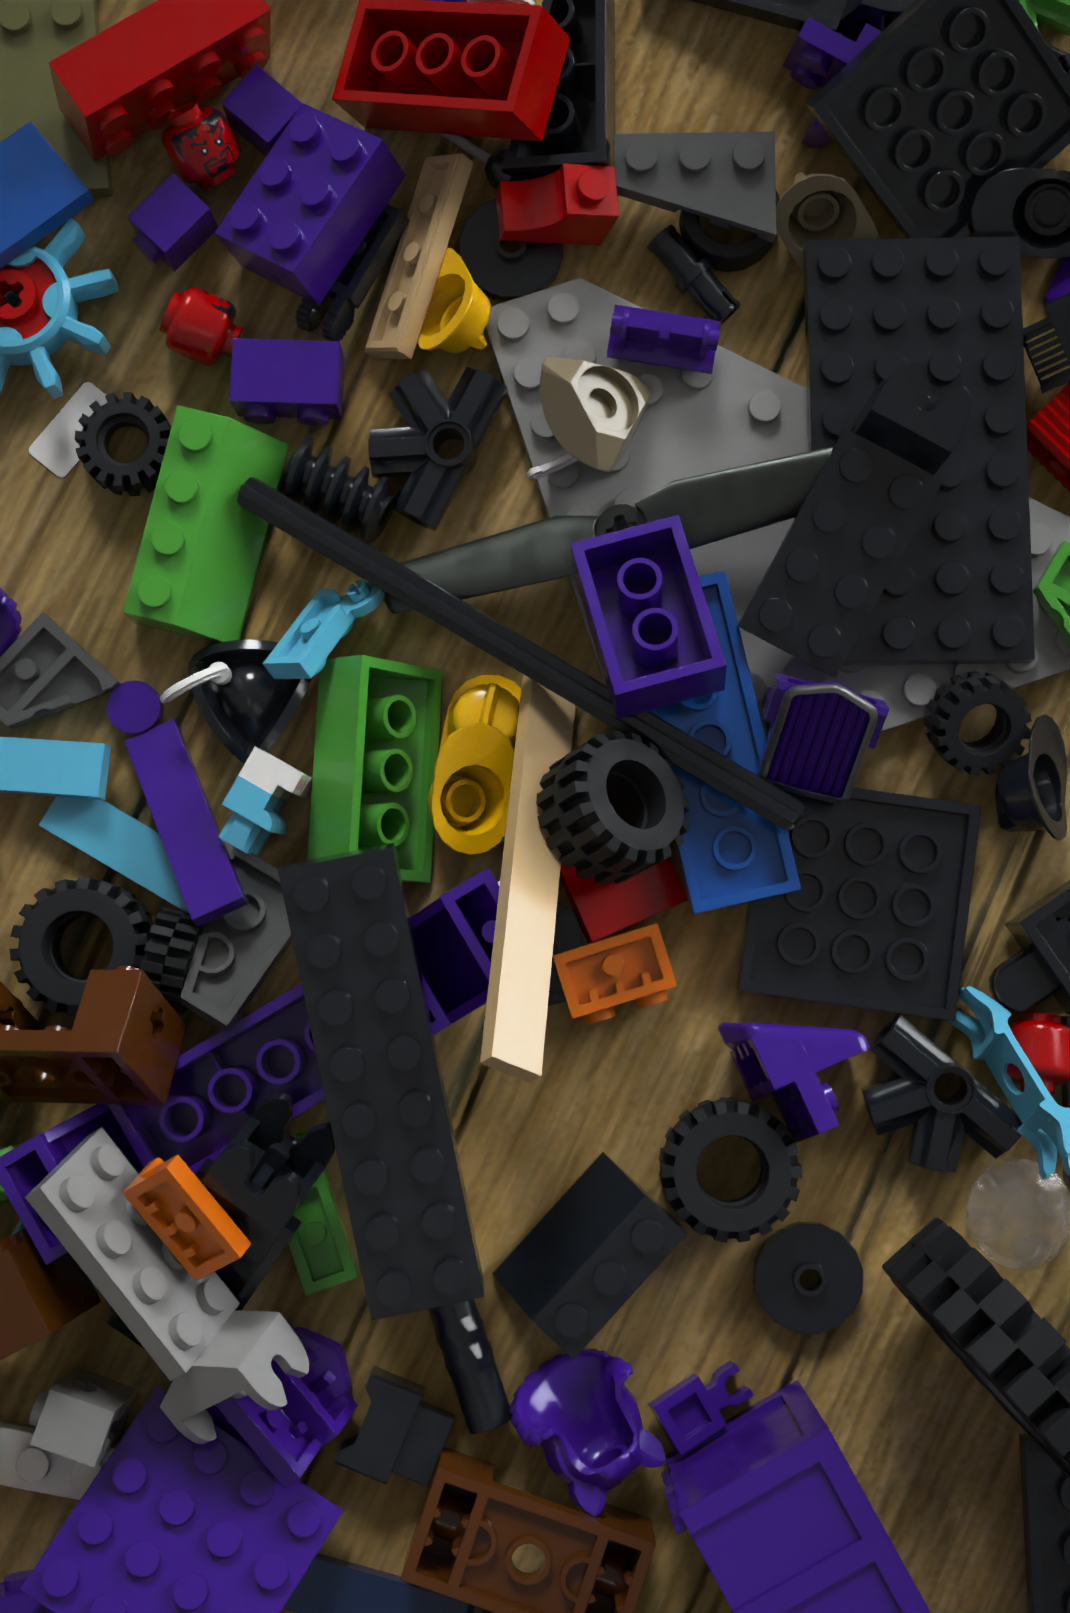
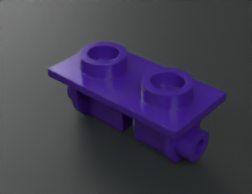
M615 305L606 358L712 374L720 334V321Z

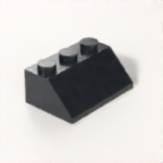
M602 1151L492 1274L528 1317L574 1360L687 1235V1232L683 1225Z

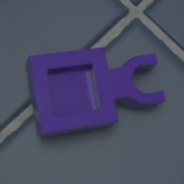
M728 1361L713 1373L711 1381L705 1386L699 1376L692 1374L648 1403L674 1451L680 1456L727 1425L719 1412L720 1409L726 1405H739L754 1396L751 1389L744 1385L734 1393H727L725 1388L726 1380L731 1375L740 1371L735 1363Z

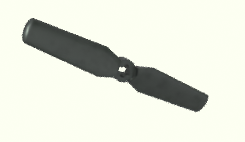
M833 447L674 480L635 503L636 507L628 504H618L606 509L600 516H553L401 562L400 564L463 600L570 577L574 574L570 543L615 532L617 529L616 522L625 520L630 528L679 515L689 548L693 549L795 518ZM385 592L384 602L392 613L398 614L414 610Z

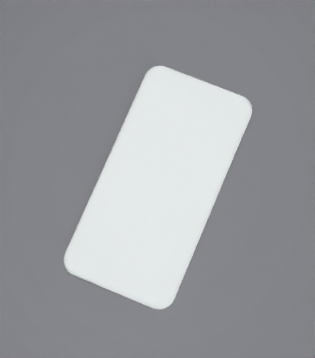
M85 382L31 444L29 453L60 478L65 477L80 460L76 453V448H80V446L75 441V430L82 431L83 426L78 421L82 414L88 417L92 415L93 411L89 405L97 400L100 406L106 404V394L91 382Z

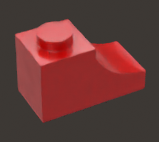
M563 163L559 170L539 178L523 181H500L495 191L499 241L600 246L619 217L614 166Z

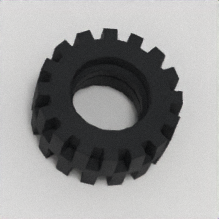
M977 671L968 672L967 678L964 679L958 674L950 678L953 684L950 688L942 684L936 690L941 695L938 701L930 699L927 708L932 712L931 716H925L924 725L930 731L926 734L927 738L936 752L960 772L965 770L969 775L979 776L980 770L984 771L987 775L997 773L996 765L1008 766L1012 762L1010 756L1013 753L1020 756L1025 750V747L1020 742L1022 739H1030L1031 730L1025 723L1032 722L1031 713L1025 708L1027 703L1023 697L1009 684L995 675L985 672L983 676ZM982 704L993 705L996 709V719L990 732L978 741L970 743L962 741L959 737V728L966 713Z

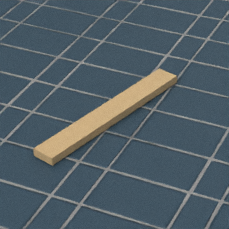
M524 675L522 679L480 1063L524 1081L531 1082L542 1075L561 868L559 858L562 855L557 847L551 850L545 840L550 835L547 828H540L537 816L543 813V809L536 805L537 794L544 790L540 785L543 775L550 771L549 767L571 752L575 705Z

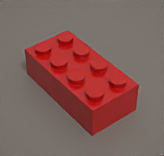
M156 0L48 62L59 109L94 161L106 154L109 157L119 155L132 145L135 137L151 128L153 130H160L170 125L171 122L168 116L182 105L190 102L205 104L217 97L223 90L224 85L240 76L244 78L256 64L263 69L267 64V60L270 59L271 10L264 0Z
M359 0L332 100L364 128L542 141L571 38L548 11L540 5L420 0Z

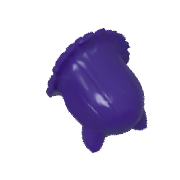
M583 1349L574 1360L567 1353L564 1355L559 1354L551 1360H546L540 1364L537 1371H531L525 1376L524 1382L513 1395L514 1399L510 1405V1413L513 1415L511 1423L516 1428L522 1442L525 1445H529V1447L541 1445L548 1466L559 1479L567 1484L574 1503L584 1513L596 1517L601 1514L605 1506L607 1490L619 1486L639 1466L660 1467L666 1460L660 1441L643 1428L637 1401L624 1385V1382L633 1374L632 1365L620 1357L609 1356L603 1350Z

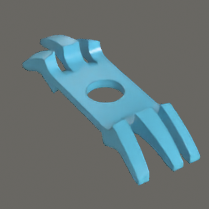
M971 986L959 988L958 996L968 1005L979 1020L957 1010L956 1020L947 1021L970 1039L974 1060L985 1061L1022 1122L1017 1131L1035 1147L1038 1154L1039 1174L1042 1180L1054 1174L1057 1150L1067 1176L1070 1175V1108L1058 1105L1045 1087L1008 1025V1018L1011 1016V1013L994 999ZM1010 1063L1017 1066L1022 1073L1025 1083L1024 1092L1019 1091L1015 1087L1011 1077L1007 1074V1067Z

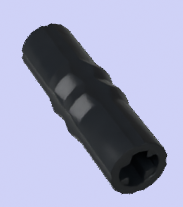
M475 1300L428 1309L434 1325L436 1339L443 1352L445 1366L452 1379L469 1433H482L509 1422L513 1416L510 1413V1404L496 1366L492 1346L486 1336L484 1322L477 1309Z

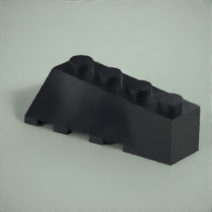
M543 0L542 6L571 39L543 140L511 139L508 151L505 150L501 165L502 173L526 180L551 174L559 170L563 163L614 166L615 0Z

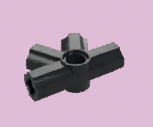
M466 367L449 401L446 400L427 369L418 373H412L397 383V386L388 395L408 427L371 429L368 439L369 460L373 478L409 476L393 507L397 513L424 528L436 531L463 477L475 466L477 450L508 392L506 385L499 382L494 376L478 368L473 369L470 367ZM449 439L461 440L465 445L458 457L447 460L438 456L439 447L443 442Z
M899 1013L889 1021L876 1035L869 1050L899 1076L861 1088V1092L877 1135L914 1124L908 1155L909 1163L925 1169L956 1173L964 1132L995 1159L1009 1151L1019 1140L1021 1134L1018 1133L1017 1129L1022 1125V1122L1017 1114L902 1014ZM949 1072L958 1074L961 1081L960 1088L953 1097L943 1099L935 1096V1082L941 1075Z

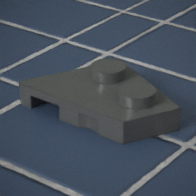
M43 612L0 657V720L6 726L14 729L108 694L121 683Z

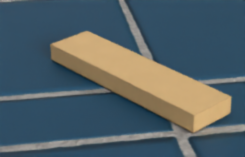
M462 153L425 158L407 214L410 221L400 236L365 347V352L376 359H412L474 163Z

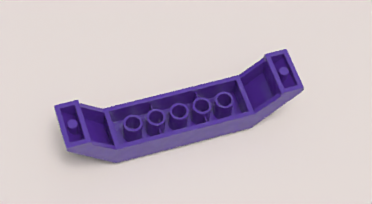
M489 868L441 895L437 900L410 917L434 1034L487 1003L499 885ZM302 984L235 1022L228 1033L222 1030L178 1056L165 1106L96 1104L55 1127L36 1135L0 1157V1184L46 1265L68 1251L25 1197L86 1136L102 1127L138 1174L152 1160L161 1158L165 1162L177 1154L191 1171L196 1174L207 1158L213 1161L217 1159L257 1107L270 1096L279 1093L292 1096L293 1115L290 1120L325 1100Z

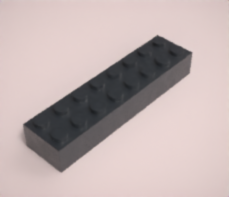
M395 843L283 865L278 870L371 1321L484 1297L483 1273Z

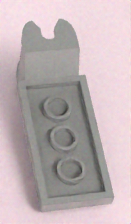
M101 1127L86 1136L25 1198L170 1381L173 1380L160 1408L185 1437L197 1444H206L217 1438L212 1416L206 1409L213 1405L216 1406L215 1404L233 1396L236 1399H241L249 1396L261 1407L273 1411L285 1406L287 1400L283 1385L274 1373L271 1361L273 1359L285 1373L301 1378L307 1375L309 1372V1360L299 1337L280 1312L235 1310L240 1303L215 1271L197 1281L191 1277L122 1194L137 1177L138 1173Z

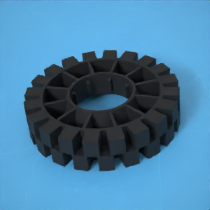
M934 1217L882 1265L883 1270L891 1278V1281L898 1290L909 1300L908 1302L919 1315L934 1329L933 1331L964 1363L963 1365L994 1396L998 1404L1015 1422H1018L1036 1445L1070 1479V1349L1065 1344L1067 1341L1044 1317L1041 1319L1033 1310L1029 1301L1007 1279L1004 1280L994 1266L974 1247L972 1248L951 1226L948 1227L943 1220Z

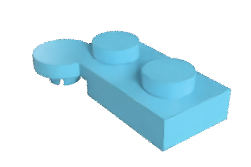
M365 580L356 581V587L352 583L346 590L347 596H340L335 588L319 589L263 662V665L274 679H311L323 669L327 656L339 640L351 631L355 618L363 617L375 610L385 598V592L371 583L365 582Z

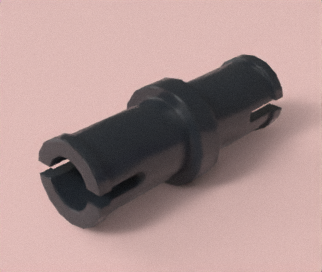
M673 224L669 225L667 229H663L649 243L647 249L658 258L678 281L675 285L676 289L682 295L688 293L711 320L720 321L721 325L740 308L741 302L733 297L711 271L714 265L707 257L700 259L676 231Z

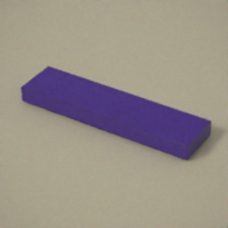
M171 719L125 740L191 920L199 927L248 905L225 842L219 838L221 832L176 721Z

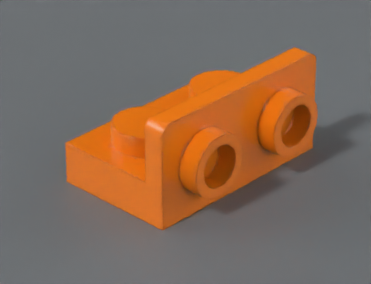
M658 923L552 956L571 1018L583 1016L585 1025L615 1017L614 1006L631 1000H635L637 1009L668 1000L666 989L677 986Z
M178 1154L165 1162L161 1158H156L149 1162L122 1192L195 1281L240 1259L252 1244Z

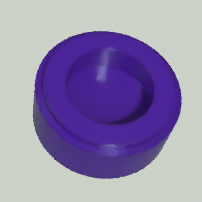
M133 680L121 683L111 692L107 701V714L111 723L117 729L129 735L136 736L158 726L163 717L164 706L160 700V695L151 686L141 681Z

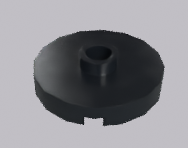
M496 199L482 204L468 217L460 235V256L469 270L473 281L487 297L494 300L495 298L513 300L547 289L556 280L563 260V244L518 242L521 245L518 251L513 253L506 252L502 248L506 241H499Z
M798 1221L779 1229L762 1243L754 1260L753 1286L762 1308L777 1324L795 1333L819 1334L838 1327L854 1312L863 1293V1268L856 1250L840 1232L820 1222ZM808 1269L816 1270L818 1273L817 1284L811 1288L802 1287L799 1281L801 1274Z

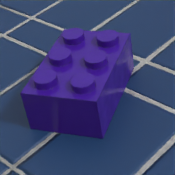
M302 103L214 234L242 267L320 305L406 175L383 139Z
M679 515L570 543L574 577L617 719L725 690L727 665Z

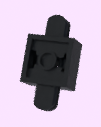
M1069 880L1005 923V926L1022 950L993 970L989 977V990L993 999L1010 1011H1029L1051 995H1054L1065 1013L1070 1014Z

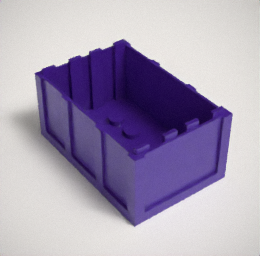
M798 1380L727 1419L725 1427L684 1455L680 1456L674 1450L665 1455L669 1469L662 1472L661 1477L666 1486L664 1489L669 1500V1510L674 1517L672 1518L673 1527L678 1535L686 1530L690 1532L733 1613H931L832 1433Z

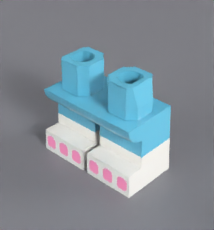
M254 747L222 803L223 806L233 812L221 831L219 838L246 854L253 853L259 856L272 833L285 836L287 824L280 815V812L291 793L307 799L312 790V777L272 754Z

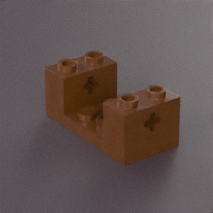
M118 966L114 970H90L72 1030L61 1026H48L44 1030H38L40 1023L23 1006V1002L15 997L0 981V1102L165 1106L187 1025L143 970L131 966Z
M26 1228L0 1240V1360L48 1336L101 1302L91 1280L69 1252L46 1265Z
M443 1447L406 1554L400 1580L494 1613H634L656 1546L651 1519L606 1503L601 1514L593 1517L584 1512L493 1481L494 1464ZM533 1544L539 1547L545 1555L542 1567L532 1573L522 1572L517 1569L513 1564L512 1555L519 1546Z

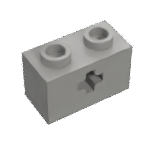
M76 1367L63 1379H56L49 1392L44 1390L40 1392L29 1418V1424L36 1426L30 1445L95 1468L119 1442L138 1389Z

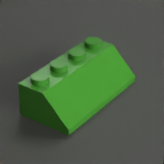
M177 405L123 613L138 625L213 643L241 639L270 523L240 506L237 502L238 492L250 477H255L279 491L290 449L289 444L230 417Z
M366 655L326 659L325 666L319 672L307 860L395 843L402 881L431 883L434 826L432 817L429 814L427 798L430 786L433 783L435 763L439 751L443 671Z

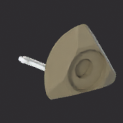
M547 356L542 363L540 377L542 408L550 430L568 453L541 466L530 468L526 473L527 478L531 480L545 477L578 460L598 470L606 472L613 470L628 447L650 403L652 392L647 383L631 373L588 361Z

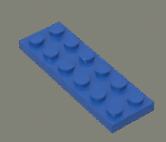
M726 571L699 576L727 665L725 690L649 711L757 775L766 738L740 629L737 626L738 621ZM673 764L674 767L671 770L676 778L681 777L685 787L681 790L682 796L688 799L690 811L684 814L689 821L688 831L681 835L684 842L677 851L692 914L801 890L788 831H785Z

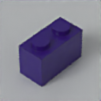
M233 338L230 403L237 416H244L245 421L255 424H272L276 422V417L297 418L298 423L309 426H323L329 423V419H342L345 357L340 342Z

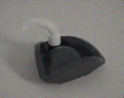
M266 640L226 641L205 647L195 653L188 665L189 677L165 690L160 696V700L162 703H169L179 695L192 689L199 709L215 735L237 759L246 763L254 747L269 752L299 707L312 678L274 679L263 665V662L278 642Z

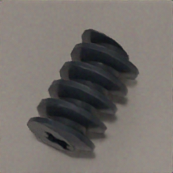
M308 436L289 460L283 474L280 489L282 491L285 489V495L298 503L304 499V507L314 513H318L323 508V518L331 523H336L342 518V529L350 534L361 527L360 539L367 544L373 543L381 535L394 511L393 507L400 495V490L392 497L387 495L389 478L385 476L373 487L368 485L370 468L366 466L354 477L349 475L351 458L348 456L343 458L336 467L330 465L333 449L329 446L317 457L313 456L314 438Z

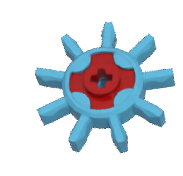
M72 218L61 226L43 250L36 246H31L0 269V394L3 390L10 365L24 366L32 364L36 380L53 399L63 396L61 378L51 362L52 355L57 353L67 341L74 342L87 351L107 356L111 345L99 330L77 321L78 303L119 292L118 284L110 269L93 271L71 278L67 276L63 267L86 238L79 223ZM19 301L21 302L19 306L13 308L15 303Z

